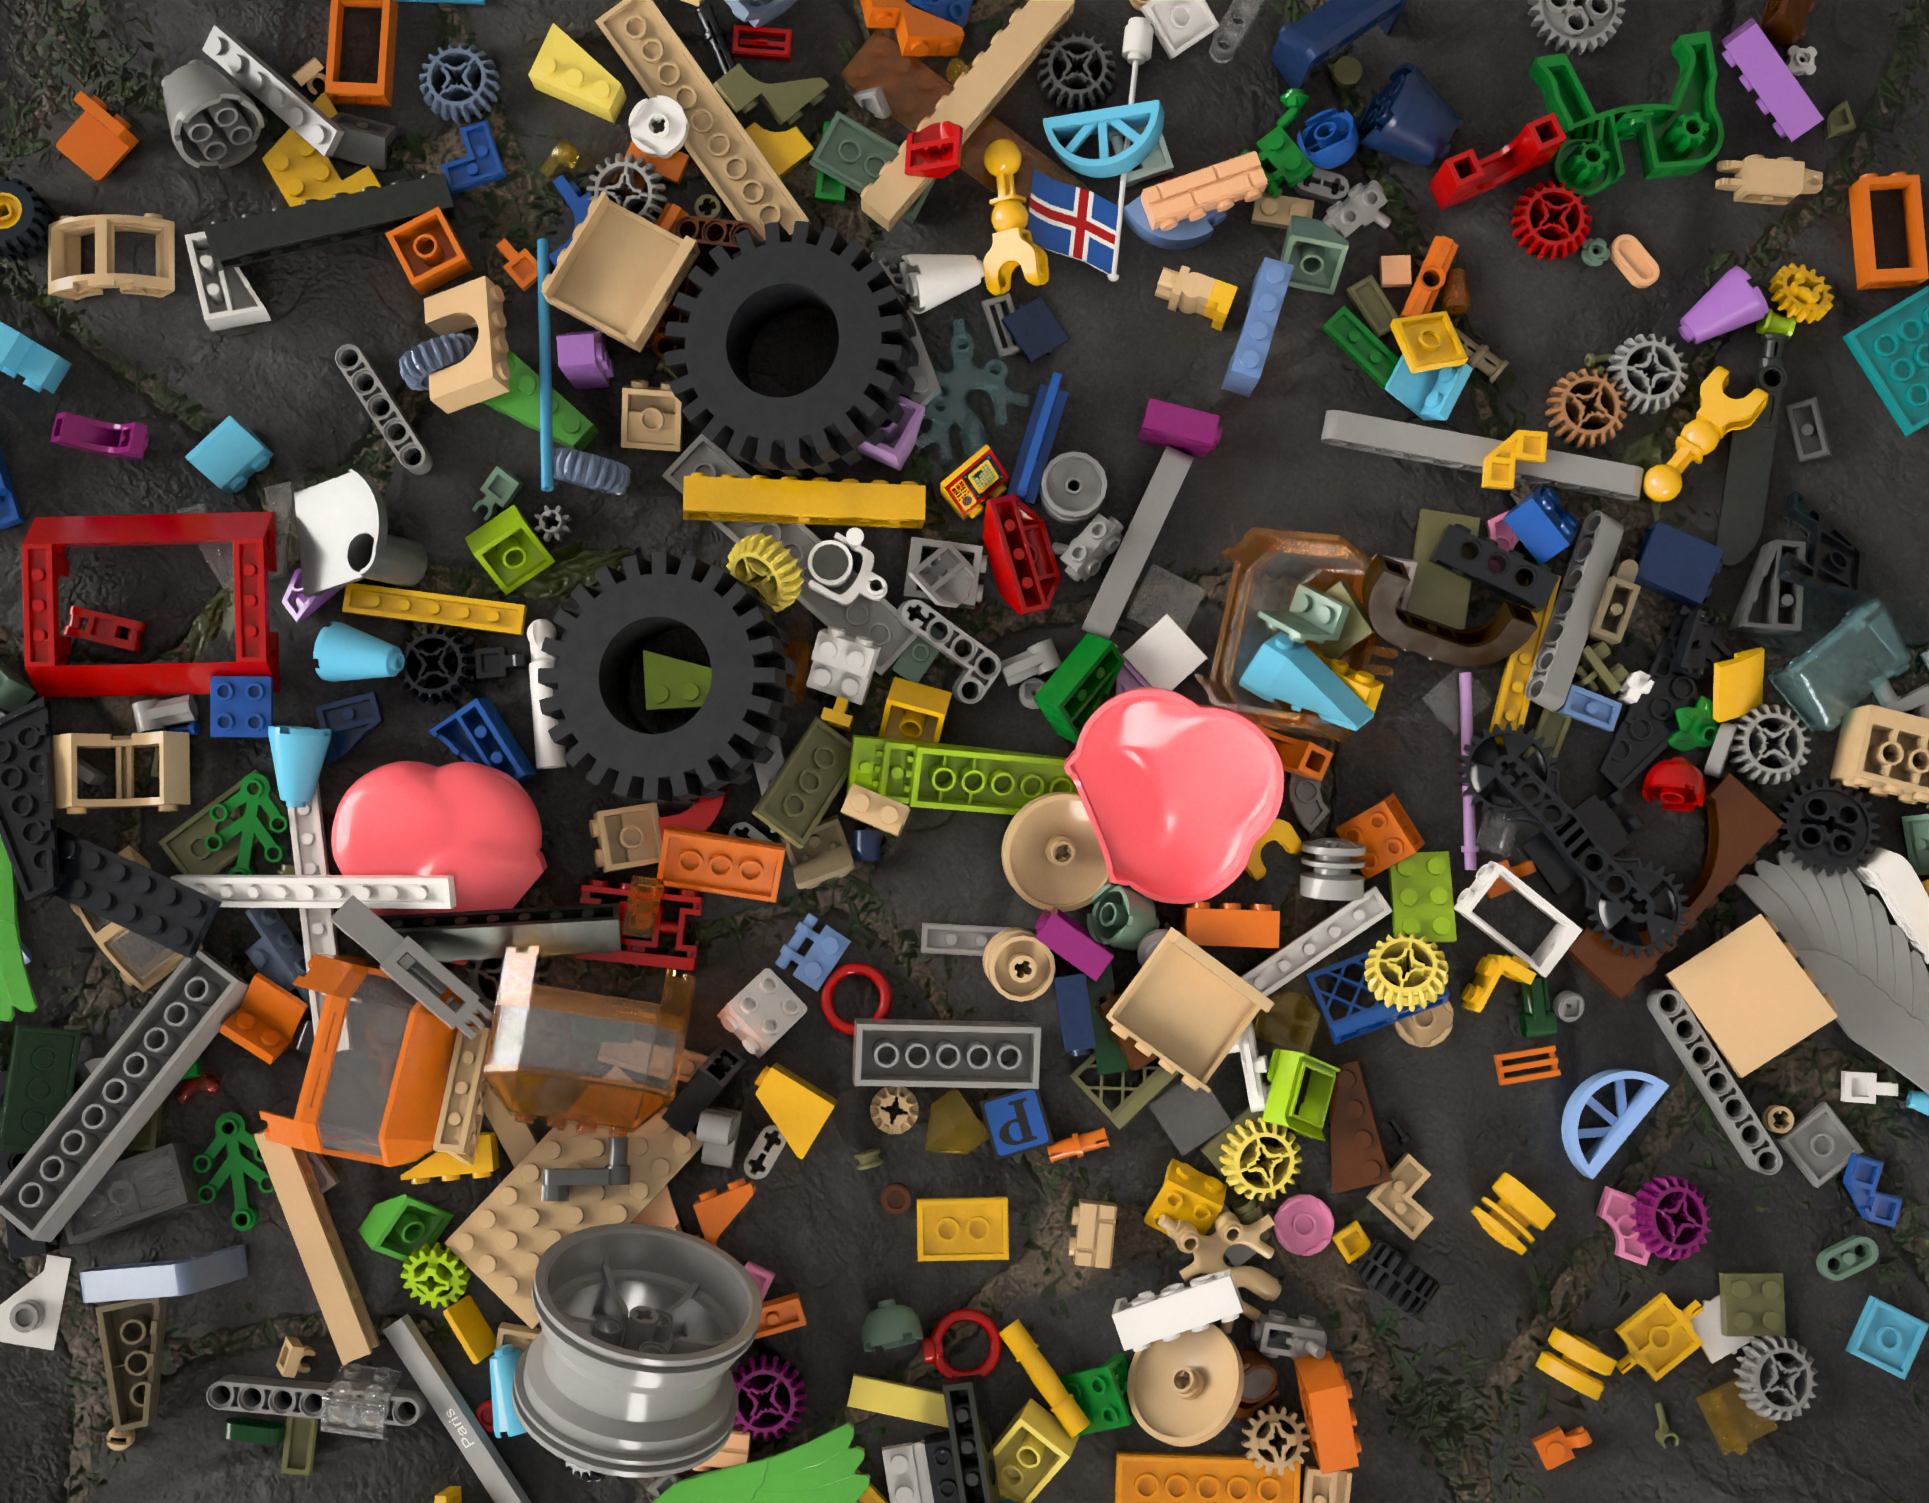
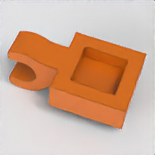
M505 238L496 244L498 251L508 261L503 266L504 270L525 292L538 281L537 260L526 248L518 253Z
M1507 859L1497 862L1518 878L1537 871L1532 860H1526L1510 867ZM1498 877L1486 893L1488 898L1492 899L1514 889Z
M1582 1425L1565 1434L1558 1426L1531 1439L1547 1471L1574 1459L1575 1456L1571 1449L1581 1448L1592 1443L1588 1431L1584 1430Z

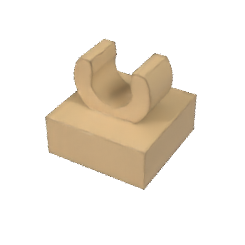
M315 57L292 75L299 86L302 87L306 83L307 89L314 95L318 92L312 85L313 80L320 78L324 83L326 80V75L319 73L324 67Z
M286 1336L276 1367L283 1377L295 1378L297 1370L301 1373L310 1372V1366L306 1363H300V1361L306 1355L315 1356L316 1352L310 1346H303L298 1338Z

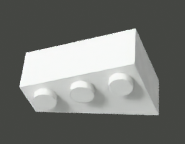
M204 231L184 235L204 320L211 332L271 321L266 308L239 267L221 271L217 270Z

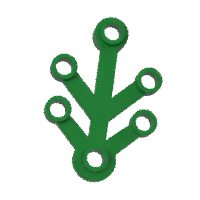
M251 773L245 776L240 784V792L224 803L213 805L209 810V816L213 821L222 822L229 819L233 810L246 803L245 815L219 833L208 835L204 841L207 850L216 852L222 850L228 841L242 832L237 865L231 869L229 875H237L238 872L243 873V875H257L256 870L250 865L255 835L265 848L264 856L267 861L272 863L279 862L286 855L284 846L276 842L258 817L261 806L270 817L269 827L273 832L281 833L290 828L289 817L282 814L270 797L272 791L270 780L261 773ZM252 783H256L259 786L257 794L251 791ZM218 807L224 810V816L222 818L218 817L216 814V810ZM277 818H281L284 821L282 829L276 826ZM213 837H216L219 840V846L217 848L214 847L211 843ZM272 848L278 849V858H274L271 855Z
M227 1112L222 1114L215 1123V1132L217 1134L204 1154L198 1155L193 1160V1168L196 1172H208L215 1165L214 1159L225 1145L227 1146V1159L211 1181L199 1188L197 1197L204 1204L214 1202L219 1197V1190L231 1175L236 1208L232 1213L231 1223L235 1229L247 1231L258 1224L260 1215L254 1206L249 1205L245 1173L258 1182V1187L262 1192L270 1193L275 1191L274 1187L267 1188L265 1186V1179L270 1178L268 1172L245 1157L241 1152L240 1142L254 1151V1158L258 1162H264L254 1135L247 1131L245 1118L237 1112ZM228 1122H231L234 1125V1131L232 1133H229L226 1130V1124ZM201 1158H205L208 1161L206 1169L200 1166ZM206 1188L212 1191L211 1199H207L204 1195ZM240 1214L247 1216L246 1224L240 1223Z

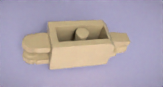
M1754 154L1745 157L1742 161L1722 160L1716 164L1717 171L1735 174L1734 178H1721L1716 180L1715 188L1718 190L1734 191L1733 201L1785 206L1797 195L1818 193L1822 190L1823 172L1806 169L1804 161H1794L1792 157L1767 159L1763 155Z

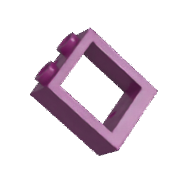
M1055 906L1050 912L1045 909L1035 923L1034 928L1037 929L1035 938L1094 981H1097L1114 957L1113 947L1095 941L1085 927Z

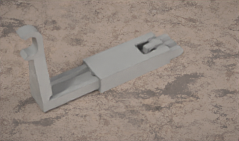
M354 895L330 918L338 929L352 938L381 963L380 969L451 1030L457 1027L468 1038L473 1040L476 1033L468 1025L472 1023L479 1030H482L485 1026L476 1016L480 1013L489 1021L494 1017L493 1013L479 1002L480 997L409 936L404 939ZM449 988L464 1002L460 1005L451 996L445 1004L439 998Z

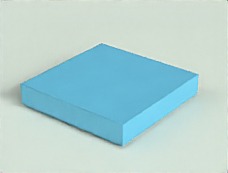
M1870 1295L1845 1351L1905 1380L1929 1324Z

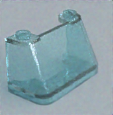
M1879 597L1855 605L1846 613L1848 616L1841 620L1842 623L1804 654L1792 659V662L1785 667V670L1779 667L1767 676L1812 732L1823 729L1826 732L1833 730L1841 724L1840 718L1892 675L1897 677L1910 667L1908 662L1911 660V656L1886 605Z

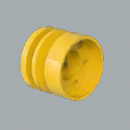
M1504 1172L1492 1186L1493 1191L1500 1200L1496 1203L1483 1196L1481 1201L1490 1209V1212L1487 1214L1481 1208L1475 1206L1471 1213L1478 1219L1482 1225L1481 1227L1505 1248L1507 1247L1523 1255L1527 1248L1518 1240L1519 1236L1533 1244L1535 1239L1526 1228L1531 1224L1535 1228L1544 1231L1556 1217V1214L1527 1187Z

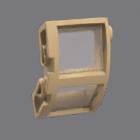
M129 845L117 853L151 869L150 863ZM70 903V907L81 918L95 942L118 968L122 980L129 986L135 985L143 993L174 971L185 958V956ZM201 943V945H200V947H199V949H201V950L203 949L202 943Z

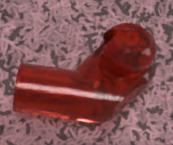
M210 1073L188 1078L176 1092L174 1098L181 1104L186 1105L197 1092H207L209 1095L217 1093L221 1087V1082Z

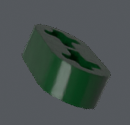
M232 1417L225 1421L223 1437L243 1442L279 1444L283 1441L285 1425L276 1421Z

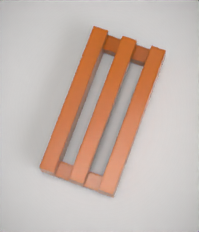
M1547 1045L1493 1055L1499 1085L1503 1086L1561 1076L1557 1065L1559 1063L1558 1057L1555 1055L1556 1046ZM1544 1053L1548 1054L1547 1059L1506 1066L1502 1065L1503 1060ZM1550 1065V1070L1510 1077L1504 1076L1506 1072Z

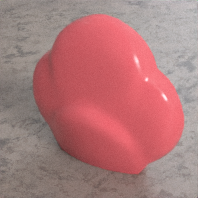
M1158 687L1130 689L1119 693L1102 704L1085 723L1079 735L1076 749L1072 751L1064 763L1065 772L1072 778L1101 847L1110 882L1124 886L1130 885L1133 890L1141 895L1163 903L1189 904L1202 902L1213 898L1233 883L1245 869L1254 842L1262 837L1275 821L1283 799L1284 770L1280 755L1272 741L1258 725L1233 709L1196 704L1184 695Z
M399 761L380 766L360 777L346 791L337 807L333 821L331 846L334 860L342 875H454L456 907L452 909L369 908L377 916L513 909L547 868L544 855L540 851L542 847L541 822L538 811L530 796L509 774L479 763L465 761L436 767L423 762ZM456 960L450 963L466 965L469 960Z

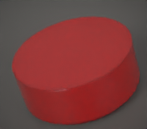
M492 1398L483 1401L475 1412V1417L486 1432H494Z

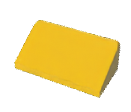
M470 1295L463 1297L443 1311L445 1318L473 1364L476 1365L494 1352L497 1338Z

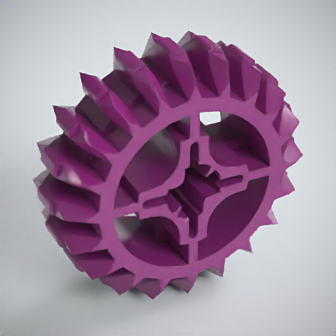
M1672 1175L1654 1177L1652 1182L1642 1184L1644 1191L1635 1192L1639 1201L1630 1204L1636 1209L1635 1214L1629 1216L1631 1219L1636 1220V1225L1631 1229L1634 1232H1640L1636 1241L1645 1244V1250L1655 1253V1256L1659 1258H1668L1669 1260L1686 1259L1691 1257V1253L1700 1252L1699 1244L1708 1243L1704 1233L1712 1232L1707 1227V1221L1714 1219L1706 1214V1210L1711 1205L1702 1203L1706 1194L1697 1192V1185L1688 1183L1687 1179Z
M766 1354L761 1355L760 1364L757 1363L754 1357H750L748 1360L750 1369L745 1364L740 1363L738 1366L740 1374L732 1372L738 1392V1410L733 1427L742 1423L744 1426L741 1431L744 1434L749 1429L752 1430L753 1440H757L759 1433H764V1440L767 1442L770 1440L771 1432H774L775 1437L780 1439L782 1437V1428L790 1433L793 1430L791 1421L799 1423L801 1416L797 1412H804L806 1409V1405L800 1401L807 1398V1392L799 1390L805 1385L804 1379L794 1381L799 1374V1370L796 1368L789 1373L787 1370L790 1362L786 1360L781 1367L777 1365L779 1356L776 1355L773 1357L772 1363H767ZM766 1374L773 1376L767 1383H758L755 1380L753 1382L749 1381V1379L757 1375ZM781 1381L789 1391L790 1407L783 1403L784 1399L778 1395L777 1389ZM773 1387L770 1394L771 1402L767 1400V1403H763L758 1409L761 1399L760 1393L764 1395V1392L768 1393L770 1388ZM741 1388L748 1392L747 1396L754 1403L750 1414L742 1404ZM765 1412H771L775 1415L780 1413L782 1415L774 1420L765 1421L759 1419Z

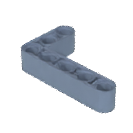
M244 1244L217 1249L186 1259L100 1266L82 1270L79 1273L83 1303L193 1294L248 1277L249 1269L246 1245Z

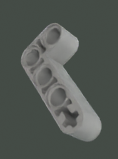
M916 599L903 602L897 610V617L902 625L963 668V671L952 687L954 698L966 704L979 702L1001 670L999 657L924 602ZM917 607L915 613L919 617L924 619L930 616V618L924 623L917 618L909 620L910 613L907 609ZM936 622L940 623L944 629L940 639L933 638L930 633L931 626ZM959 640H963L967 644V652L962 657L958 656L955 652V645ZM984 657L988 658L991 662V669L987 674H983L979 669V662ZM966 682H970L974 686V694L968 699L962 694V687Z
M710 1106L701 1112L696 1133V1141L704 1142L701 1164L732 1169L742 1111Z

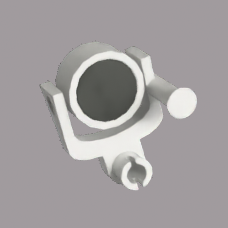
M854 527L849 529L846 537L836 532L834 540L822 541L816 544L810 551L808 569L813 580H810L808 584L809 589L843 606L852 604L859 594L869 600L880 601L886 596L888 591L886 581L879 575L871 572L874 566V554L861 546L864 540V533L860 528ZM850 549L863 557L861 570L853 585L845 593L836 594L827 588H837L845 584L851 577L853 561ZM872 584H879L881 589L873 591L870 586Z

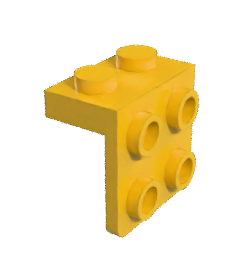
M1488 954L1487 957H1482L1475 968L1477 976L1473 983L1467 984L1463 990L1461 1007L1480 1013L1501 974L1515 982L1531 985L1536 973L1528 969L1530 966L1528 962L1516 956Z
M1172 1158L1167 1167L1164 1184L1146 1212L1144 1222L1146 1225L1167 1235L1168 1231L1157 1224L1159 1218L1165 1214L1172 1220L1180 1219L1181 1221L1187 1220L1192 1222L1199 1234L1206 1235L1223 1208L1227 1185L1215 1177L1208 1176L1194 1169L1187 1163H1182Z

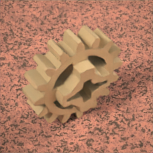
M1268 1405L1267 1413L1257 1409L1258 1418L1256 1420L1251 1417L1247 1418L1251 1424L1250 1429L1242 1428V1432L1248 1436L1247 1440L1241 1442L1242 1446L1250 1448L1245 1456L1248 1459L1256 1458L1253 1466L1257 1469L1265 1465V1473L1271 1475L1273 1468L1276 1469L1279 1476H1283L1285 1467L1294 1472L1295 1467L1293 1463L1295 1461L1304 1463L1300 1453L1309 1452V1448L1303 1445V1441L1310 1439V1436L1307 1433H1301L1306 1424L1303 1421L1295 1422L1298 1414L1294 1411L1286 1415L1287 1411L1284 1406H1280L1278 1412L1275 1411L1272 1405ZM1279 1419L1286 1421L1293 1431H1284L1281 1428ZM1266 1423V1427L1264 1428L1262 1433L1257 1434L1261 1425ZM1275 1432L1282 1438V1440L1277 1442L1276 1448L1269 1443V1440L1274 1439ZM1291 1446H1294L1290 1455L1286 1457L1285 1454L1288 1451V1449ZM1258 1449H1267L1270 1452L1272 1461L1263 1458Z

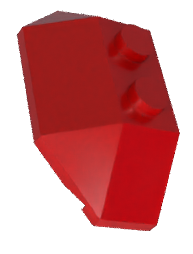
M1016 494L991 498L986 501L983 541L999 594L1021 616L1049 609L1061 576L1044 520L1030 507L1021 502V499Z

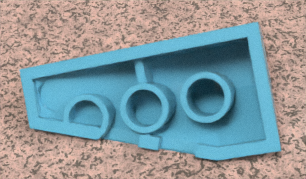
M1280 631L1263 643L1239 681L1240 686L1263 700L1272 703L1275 699L1292 704V710L1301 712L1302 708L1313 711L1318 713L1321 720L1353 731H1357L1374 717V712L1305 644L1289 639L1288 634Z

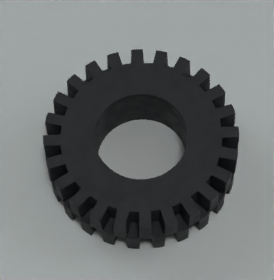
M795 221L793 235H789L779 222L764 224L766 240L759 241L748 229L741 231L735 235L741 251L732 256L719 244L709 252L719 267L711 275H708L696 265L688 275V278L698 291L694 297L681 292L677 293L673 306L684 319L682 323L668 321L665 335L677 347V350L665 352L666 367L678 377V379L669 383L674 396L686 406L682 411L689 421L699 428L707 439L741 465L748 467L750 464L762 474L775 477L777 470H781L787 476L805 479L806 468H812L821 476L829 475L835 472L832 461L840 457L850 466L863 459L857 447L865 440H868L873 446L880 442L882 443L886 437L879 427L886 418L895 424H898L902 418L904 411L897 400L900 394L912 396L915 382L909 374L908 368L910 366H918L919 361L918 351L911 341V337L917 336L912 319L905 310L908 307L880 263L876 259L872 260L860 243L852 239L848 244L839 231L825 226L820 236L809 222ZM803 307L824 310L836 317L839 328L837 354L829 371L816 385L800 394L781 398L764 396L754 392L748 375V357L755 337L766 323L785 311Z
M653 552L652 562L633 555L622 559L625 569L623 572L608 566L599 569L594 574L601 586L593 589L580 584L575 588L571 595L581 606L576 613L559 608L552 621L566 630L561 641L545 637L541 651L556 657L554 668H538V683L553 689L552 697L539 700L540 709L543 715L558 720L559 724L549 729L548 732L554 743L571 749L564 756L566 761L573 768L588 771L589 774L586 779L591 783L613 789L615 794L666 805L669 802L683 805L698 803V797L701 796L715 799L727 794L726 784L735 783L743 785L753 777L748 767L753 762L766 764L774 754L766 746L771 735L783 738L789 724L779 719L782 706L794 708L796 693L786 688V678L797 676L796 663L784 655L783 649L791 646V642L787 632L774 624V621L779 618L771 606L758 599L759 594L750 586L713 564L709 565L690 555L683 554L681 560L667 552ZM673 629H692L705 644L711 661L712 677L707 698L697 714L683 726L670 732L651 734L639 724L629 706L626 685L631 663L638 651L658 634Z

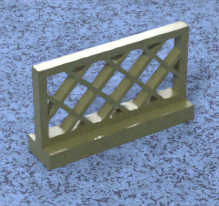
M1093 1053L1070 1077L1113 1124L1121 1130L1180 1072L1176 1070L1171 1074L1162 1066L1145 1065L1140 1068V1070H1143V1083L1138 1087H1125V1072H1121V1087L1103 1086L1104 1075H1100V1086H1087L1079 1076L1087 1068H1096V1064H1092L1095 1061ZM1147 1070H1155V1071L1146 1079V1072H1147ZM1091 1090H1100L1099 1098ZM1103 1090L1121 1091V1104L1112 1112L1103 1104ZM1125 1091H1133V1092L1125 1099Z

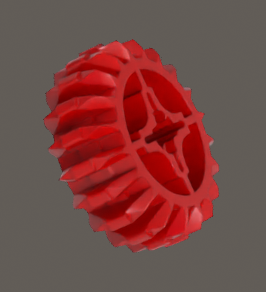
M1553 180L1548 181L1546 186L1540 182L1534 186V189L1531 187L1526 189L1524 196L1522 195L1516 200L1517 206L1511 211L1514 218L1510 221V226L1516 227L1512 232V237L1521 238L1518 242V247H1523L1524 245L1528 247L1526 255H1530L1535 251L1537 252V260H1541L1545 254L1548 262L1553 261L1556 256L1562 260L1566 258L1568 253L1570 255L1574 254L1578 250V246H1582L1585 243L1586 238L1584 236H1587L1591 229L1587 224L1592 221V216L1585 214L1590 209V205L1581 204L1584 195L1576 197L1574 195L1575 187H1571L1568 191L1565 190V181L1561 182L1557 187ZM1531 209L1534 212L1533 216L1536 220L1535 228H1533L1530 220ZM1567 214L1571 221V232L1567 230L1569 228L1565 221ZM1559 216L1552 224L1548 223L1545 226H1543V224L1549 218L1553 220L1555 217ZM1542 236H1548L1552 240L1545 239Z

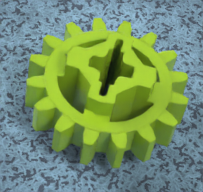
M436 1242L433 1249L425 1243L420 1250L415 1248L403 1264L404 1270L401 1273V1278L407 1279L403 1287L413 1290L410 1294L411 1298L419 1296L421 1297V1305L426 1301H431L432 1308H436L438 1302H441L444 1307H448L451 1301L458 1302L460 1296L464 1294L469 1285L467 1282L471 1273L465 1272L468 1266L464 1262L460 1263L459 1255L451 1254V1247L448 1246L445 1250H442L440 1243Z

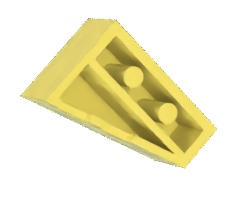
M553 23L528 74L534 88L615 124L627 99L622 84Z

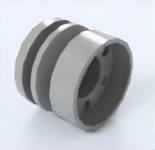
M1320 838L1302 842L1301 850L1315 855L1301 857L1302 864L1314 867V871L1300 874L1299 894L1301 896L1337 901H1351L1364 898L1365 878L1351 873V869L1365 867L1366 862L1364 860L1352 857L1365 855V845L1340 838Z

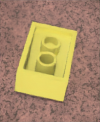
M1032 1398L1024 1404L992 1446L1000 1499L1009 1498L1018 1503H1031L1068 1461L1079 1439V1435L1071 1438L1059 1420Z

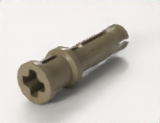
M1454 327L1469 358V366L1479 369L1489 377V382L1493 384L1509 362L1507 360L1502 361L1489 351V346L1478 345Z

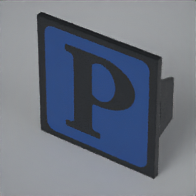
M1019 1089L979 1101L996 1161L1054 1144L1039 1089Z

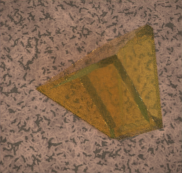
M954 1087L932 1103L924 1151L968 1154L989 1139L986 1127L958 1088Z

